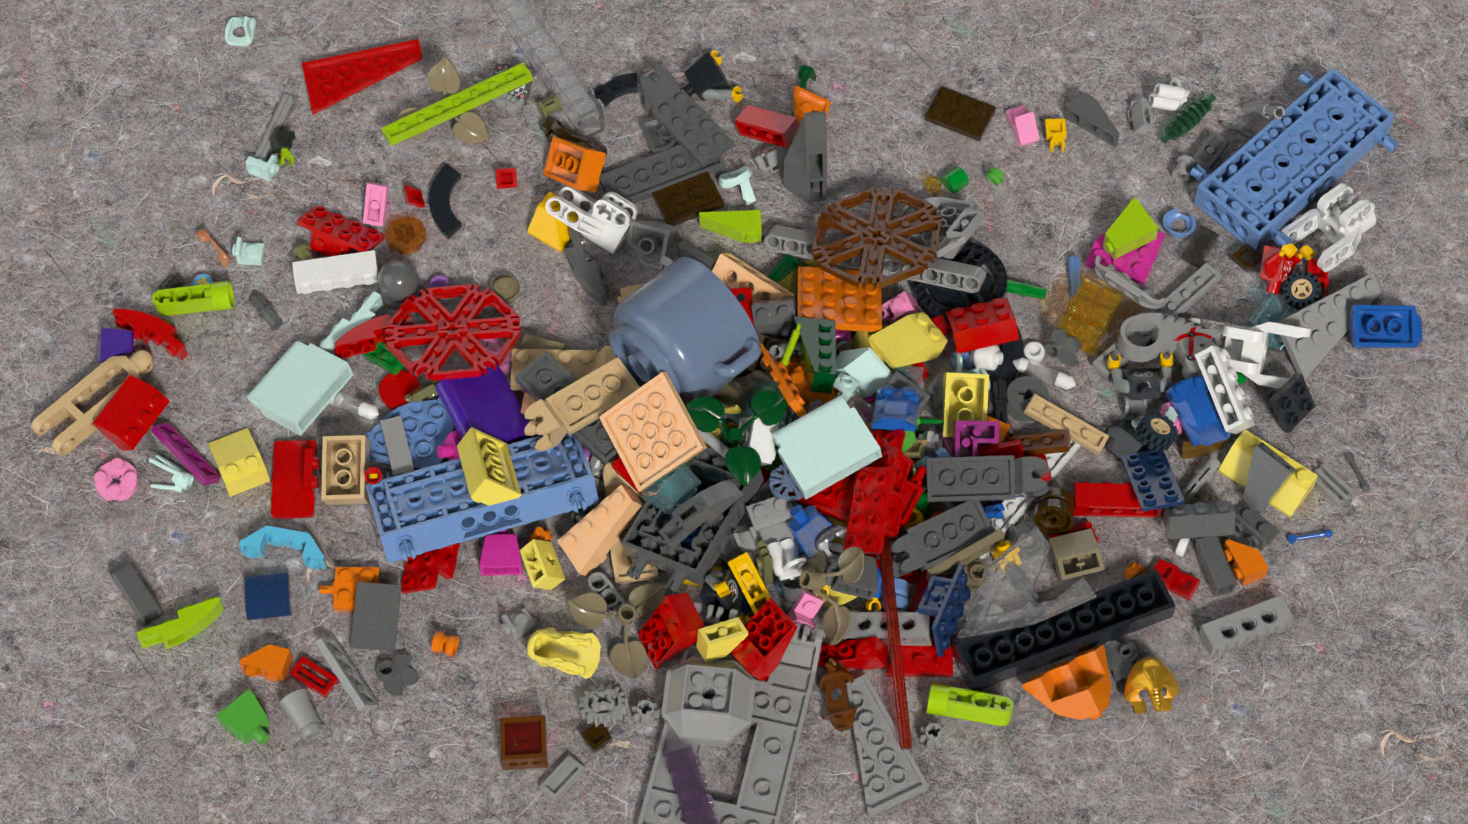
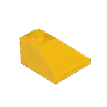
M549 192L537 206L527 233L561 253L570 242L569 230L573 228L551 216L546 211V202L551 197L557 196ZM556 200L551 202V208L554 211H560V203ZM571 211L568 214L569 220L572 222L578 221L579 216L576 212Z

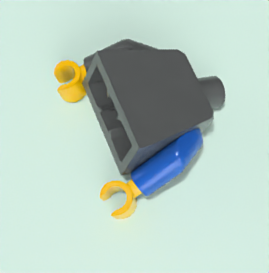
M864 554V570L861 578L856 583H846L842 575L826 577V585L822 588L825 590V595L829 596L828 587L831 586L833 591L868 599L865 603V608L868 611L871 610V605L874 602V610H881V603L878 599L882 595L884 578L876 566L875 558L865 556ZM839 557L828 566L825 573L840 571L838 566Z

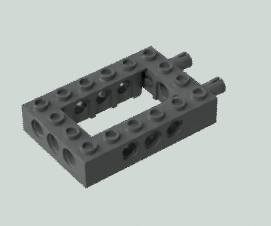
M707 447L659 480L621 542L626 555L634 558L626 574L632 579L638 580L646 565L669 572L672 576L664 586V589L670 594L672 592V595L677 594L684 580H689L702 586L705 576L710 573L744 515L746 506L750 505L764 481L761 469L745 487L731 475L726 466L725 458L714 449ZM697 476L716 483L731 479L743 495L711 523L707 520L703 522L704 526L697 538L694 537L692 540L693 551L683 548L681 544L672 549L662 539L658 531L672 520L673 515L671 513L680 506Z

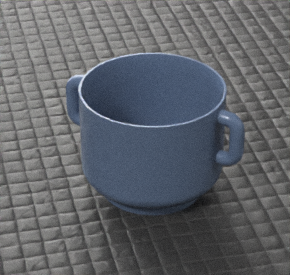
M689 257L678 258L625 298L615 309L613 316L614 330L609 334V343L615 358L619 357L640 387L661 372H667L684 405L699 397H711L757 361L761 354V345L757 333L739 301L711 270Z

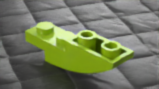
M211 597L195 605H186L182 609L177 610L178 619H169L163 622V624L154 627L148 626L136 632L142 649L162 642L165 648L169 649L199 634L224 610L220 597Z

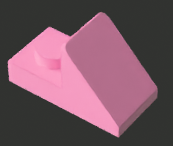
M1025 105L1006 110L1005 116L1020 147L1039 141L1033 112L1028 113Z
M367 183L363 223L384 226L391 203L387 201L389 185Z
M803 589L801 595L787 614L794 623H801L800 635L803 634L805 624L810 625V630L815 629L816 626L813 618L824 603L821 596H815V594Z

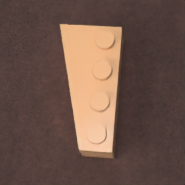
M620 485L558 540V543L579 574L589 578L591 574L595 573L598 565L607 558L606 554L613 545L616 546L619 542V537L623 531L628 529L638 516L644 505L633 490Z

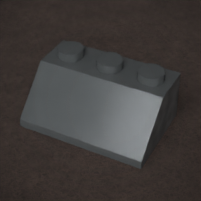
M1231 501L1182 504L1166 507L1161 513L1169 539L1235 535V510Z

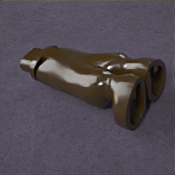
M550 118L540 127V130L545 133V137L551 142L553 136H557L606 153L607 156V148L605 146L593 144L590 138L576 133L569 127L561 124L560 121L555 122Z

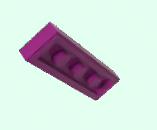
M169 422L153 425L152 433L203 486L219 482L221 476Z

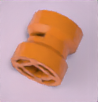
M437 630L433 637L431 651L435 653L444 652L447 656L454 657L459 645V636L454 634L449 636Z

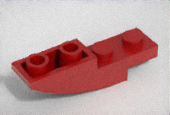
M115 308L112 311L115 324L120 329L125 328L128 331H132L135 340L138 341L140 339L145 344L151 340L157 346L162 345L170 356H177L181 360L188 355L185 345L177 340L178 335L175 327L153 315L136 310Z
M389 314L368 320L341 336L334 343L335 356L343 359L376 351V343L385 342V327L391 320ZM407 316L401 326L414 325L412 316Z

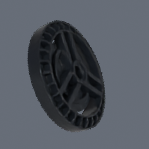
M967 241L954 259L949 261L978 266L980 268L984 264L989 268L995 278L996 287L986 301L985 299L988 297L991 289L989 273H986V278L981 288L975 293L913 281L914 297L921 309L932 318L942 314L947 324L946 312L952 311L955 308L969 307L976 303L990 302L997 298H1005L1007 292V273L1000 258L989 248L972 241ZM926 289L930 290V293L934 299L931 298Z

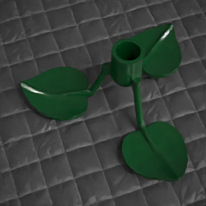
M771 390L757 392L752 397L750 404L752 411L756 415L740 429L736 427L725 429V422L721 419L725 408L717 399L699 397L688 402L685 407L698 430L706 433L713 432L719 427V423L721 424L720 433L723 434L721 442L730 448L725 455L726 466L731 475L741 485L746 487L759 472L761 458L755 449L751 447L742 449V446L738 444L742 439V432L757 418H760V421L765 426L777 424L786 412L787 402L783 394Z

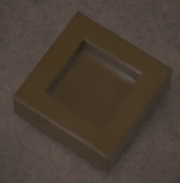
M1246 243L1232 255L1231 260L1247 272L1261 260V255Z
M601 723L598 727H595V724H593L581 733V738L594 754L612 741L611 735Z

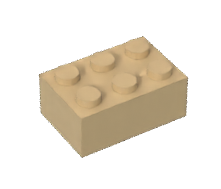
M366 435L323 436L321 500L326 505L369 504V497L365 484L369 483L365 480L364 476L366 470L370 468V440Z

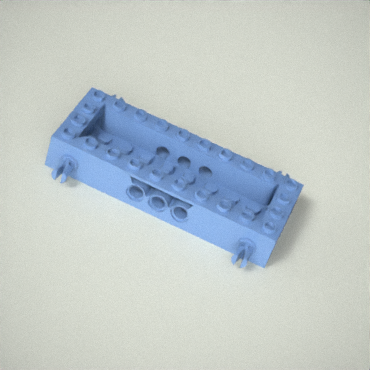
M1334 68L1320 80H1317L1305 70L1304 75L1301 74L1298 81L1309 89L1285 109L1284 117L1281 116L1282 119L1271 121L1212 174H1209L1199 164H1197L1196 169L1193 167L1190 172L1191 176L1201 182L1197 187L1194 204L1244 245L1247 243L1256 252L1271 239L1281 248L1284 245L1290 244L1292 239L1281 232V230L1377 144H1382L1390 153L1399 146V142L1389 135L1395 115ZM1332 115H1339L1342 119L1335 120L1332 118ZM1311 138L1315 141V143L1309 144L1305 141V139ZM1285 162L1288 167H1280L1278 163ZM1258 186L1261 191L1255 192L1250 187Z
M566 433L558 445L546 451L535 450L537 441L543 435L508 444V450L522 495L520 498L490 506L484 503H477L470 497L460 458L392 477L391 473L387 472V479L382 475V480L378 484H365L387 563L401 559L408 561L407 557L414 559L416 555L428 551L441 549L449 545L462 543L537 520L547 519L572 510L578 512L579 508H582L584 511L587 507L599 503L594 476L580 442L572 434Z

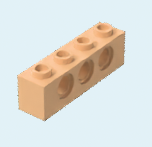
M731 253L720 254L712 270L729 288L750 287V283H752V303L757 300H765L767 293L770 299L795 296V294ZM734 272H736V274H737V279H736V281H735L734 276H733V275H734Z

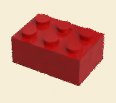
M997 298L990 302L976 303L969 307L955 308L952 311L946 312L950 335L957 353L1019 340L1016 318L1008 298Z

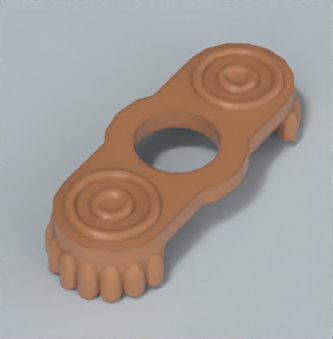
M205 229L197 231L195 234L204 243L210 241L220 253L217 258L224 268L228 266L229 262H231L230 258L218 247Z

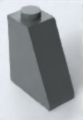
M1263 442L1254 448L1243 499L1247 502L1246 505L1253 511L1259 512L1268 507L1296 471L1293 466Z

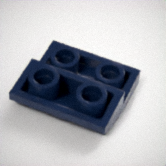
M289 573L245 577L247 620L292 616Z

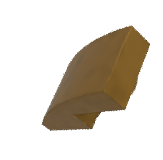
M1225 440L1209 446L1200 444L1192 447L1190 441H1183L1181 459L1197 458L1223 448Z

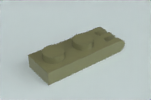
M442 380L430 381L405 396V401L408 403L419 402L426 397L429 399L438 395L435 387Z
M761 540L757 543V557L754 558L760 576L767 586L772 584L773 559L765 540Z

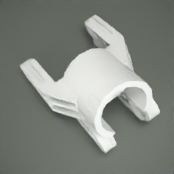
M1345 183L1339 184L1323 195L1318 201L1316 209L1309 210L1282 231L1292 239L1291 244H1296L1317 228L1323 231L1328 240L1333 243L1332 246L1322 252L1317 262V266L1324 272L1332 270L1353 255L1362 239L1361 235L1376 224L1375 204L1364 199L1352 205V199L1355 197L1353 196V189Z
M570 186L562 188L559 196L551 197L545 205L546 211L551 216L580 232L582 236L613 255L628 235L631 220H636L638 215L637 206L615 192H608L597 201L579 189ZM565 190L573 193V200L568 201L564 198L563 193ZM556 200L560 203V211H554L551 208L552 201ZM582 201L590 203V211H584L581 208ZM625 207H629L633 210L632 217L630 216L629 212L626 209H624ZM574 211L578 214L579 219L577 222L569 220V212Z
M1272 321L1247 329L1224 326V331L1222 332L1223 336H1226L1224 349L1230 356L1229 363L1231 368L1236 372L1243 373L1258 385L1279 389L1290 378L1262 373L1269 333L1296 338L1310 337L1311 328Z

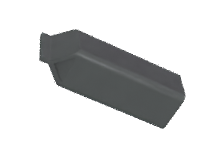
M1218 536L1192 538L1193 546L1213 596L1217 597L1234 592L1237 583Z
M127 559L108 569L113 581L143 626L162 616L160 607Z

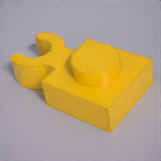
M1065 118L1045 119L1046 140H1051L1050 151L1053 152L1054 146L1059 145L1061 152H1064V140L1067 138Z

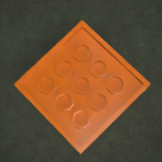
M798 266L797 317L836 321V330L878 332L882 330L881 288L879 289L878 283L876 289H873L872 283H867L865 289H862L861 282L859 283V288L820 268ZM840 269L850 275H857L860 270Z

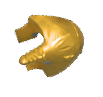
M1146 657L1136 662L1130 670L1123 698L1131 703L1135 714L1146 713L1145 700L1139 692L1145 689L1156 712L1171 711L1173 697L1180 694V688L1175 676L1163 661L1154 657Z

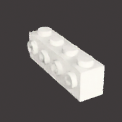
M375 250L292 262L297 294H309L321 290L330 291L341 287L350 288L362 284L371 285L378 282L379 271Z
M1212 345L1195 354L1225 431L1238 434L1254 426L1253 412L1245 402L1246 395L1238 385V376L1235 370L1231 368L1228 352L1224 348Z

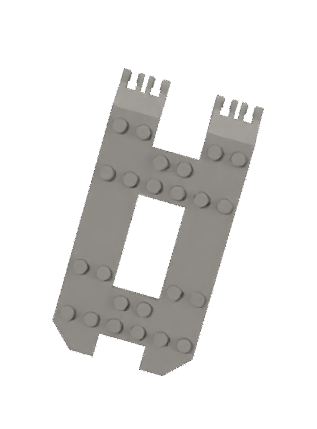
M695 601L694 606L698 614H700L703 604L702 602ZM708 605L706 619L701 618L705 627L720 623L724 613L722 606H718L714 621L712 616L715 605ZM730 609L728 620L737 618L738 610ZM795 623L798 627L778 667L769 675L768 682L756 680L751 725L756 726L737 804L734 805L693 796L706 745L681 743L673 730L665 722L638 824L780 823L818 669L825 633L824 628H817L815 642L807 641L811 629L810 625L805 624L802 639H798L801 623ZM697 641L684 650L681 663L691 657L703 658L696 647ZM729 653L726 657L719 658V659H720V660H729L730 653ZM706 694L704 698L712 699L714 695Z

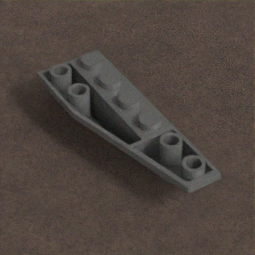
M826 111L804 113L783 161L784 187L805 202L826 201Z

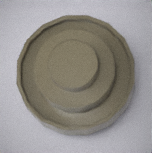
M500 275L492 280L490 292L493 290L506 304H510L519 297L520 284L511 275Z
M974 560L966 564L964 569L965 573L968 574L967 587L973 592L988 590L992 586L995 576L991 565L981 560Z

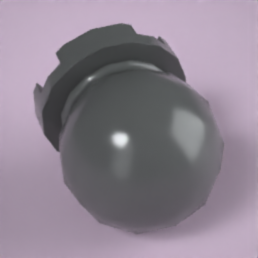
M398 259L389 261L382 266L378 275V285L382 301L388 308L397 311L407 297L411 300V294L415 297H420L421 285L419 275L409 262Z

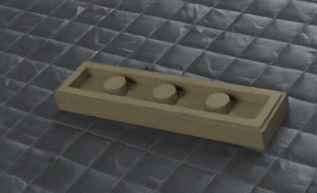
M999 529L927 570L926 580L929 583L931 576L944 578L956 571L959 564L965 566L967 563L990 552V550L997 547L998 543L1004 541L1005 533L1002 529Z

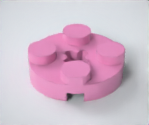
M115 458L104 464L94 475L95 487L99 495L107 501H124L130 498L138 487L139 478L133 465L120 458ZM120 477L121 483L117 484L115 482L112 484L114 478Z

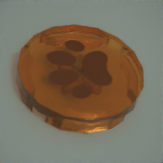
M414 217L397 218L386 229V242L389 248L402 255L419 251L427 240L425 226Z

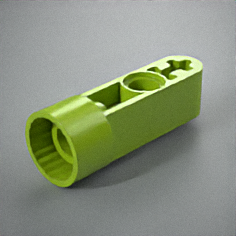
M230 280L162 289L152 295V302L161 316L231 310L235 306L234 291Z
M931 683L926 713L996 726H1006L1011 721L1014 703L1005 696Z

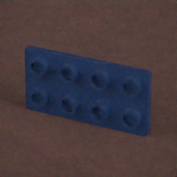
M1152 449L1121 456V461L1141 511L1145 512L1184 504L1183 495L1164 452H1160V450L1155 452Z
M963 564L958 565L953 579L931 576L918 606L919 614L936 616L932 625V631L938 657H943L945 650L949 649L950 638L957 630L959 617L963 616L964 605L966 601L970 600L971 590L967 587L968 574L965 573Z

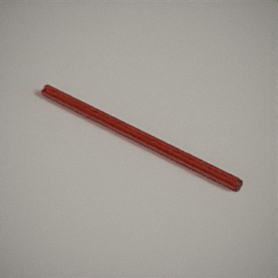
M885 536L882 553L879 556L900 748L906 750L912 748L890 538Z

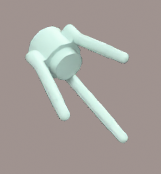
M156 454L155 457L163 463L149 458V462L172 473V482L175 483V486L150 484L151 488L175 490L182 493L183 489H190L194 480L191 472L182 469L159 454Z

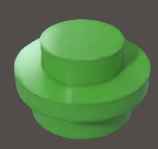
M997 167L994 169L988 168V173L985 176L991 183L998 186L1005 181L1003 178L1004 173Z

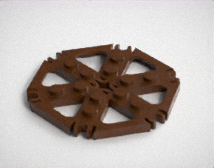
M879 186L877 193L876 187L832 202L831 205L827 206L829 213L821 212V217L818 216L812 255L814 260H817V265L821 270L859 288V283L861 282L862 289H865L867 283H872L873 289L877 288L878 283L880 289L923 273L924 270L928 269V262L926 261L935 262L943 224L941 215H937V209L933 204L895 187L894 193L893 188L890 186L887 192H882V188ZM866 202L872 203L869 221L847 211ZM897 203H903L918 210L892 220L893 209ZM830 228L849 235V237L823 245L825 233ZM925 230L932 232L929 248H924L906 239V237ZM863 254L860 272L857 275H850L836 267V264ZM885 254L910 265L907 270L891 276H884L882 274Z

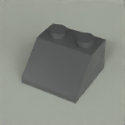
M795 296L753 301L751 306L756 333L780 340L790 339L793 317L797 316Z

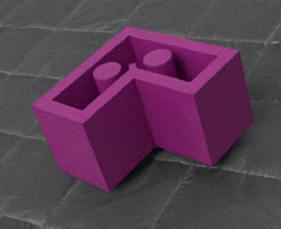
M953 421L952 457H977V443H999V421Z

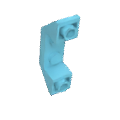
M265 526L239 542L242 554L249 558H263L267 544L270 543L277 547L284 545L295 550L304 549L302 554L304 564L311 569H326L327 567L324 555L311 535L306 532Z

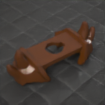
M829 658V663L825 664L827 668L826 674L821 677V681L818 684V688L826 692L828 715L821 718L822 720L829 719L836 730L843 732L852 728L857 712V706L849 707L846 678L851 683L854 682V678L845 666H840L835 659ZM837 687L842 692L841 697L833 701L831 695L834 688Z

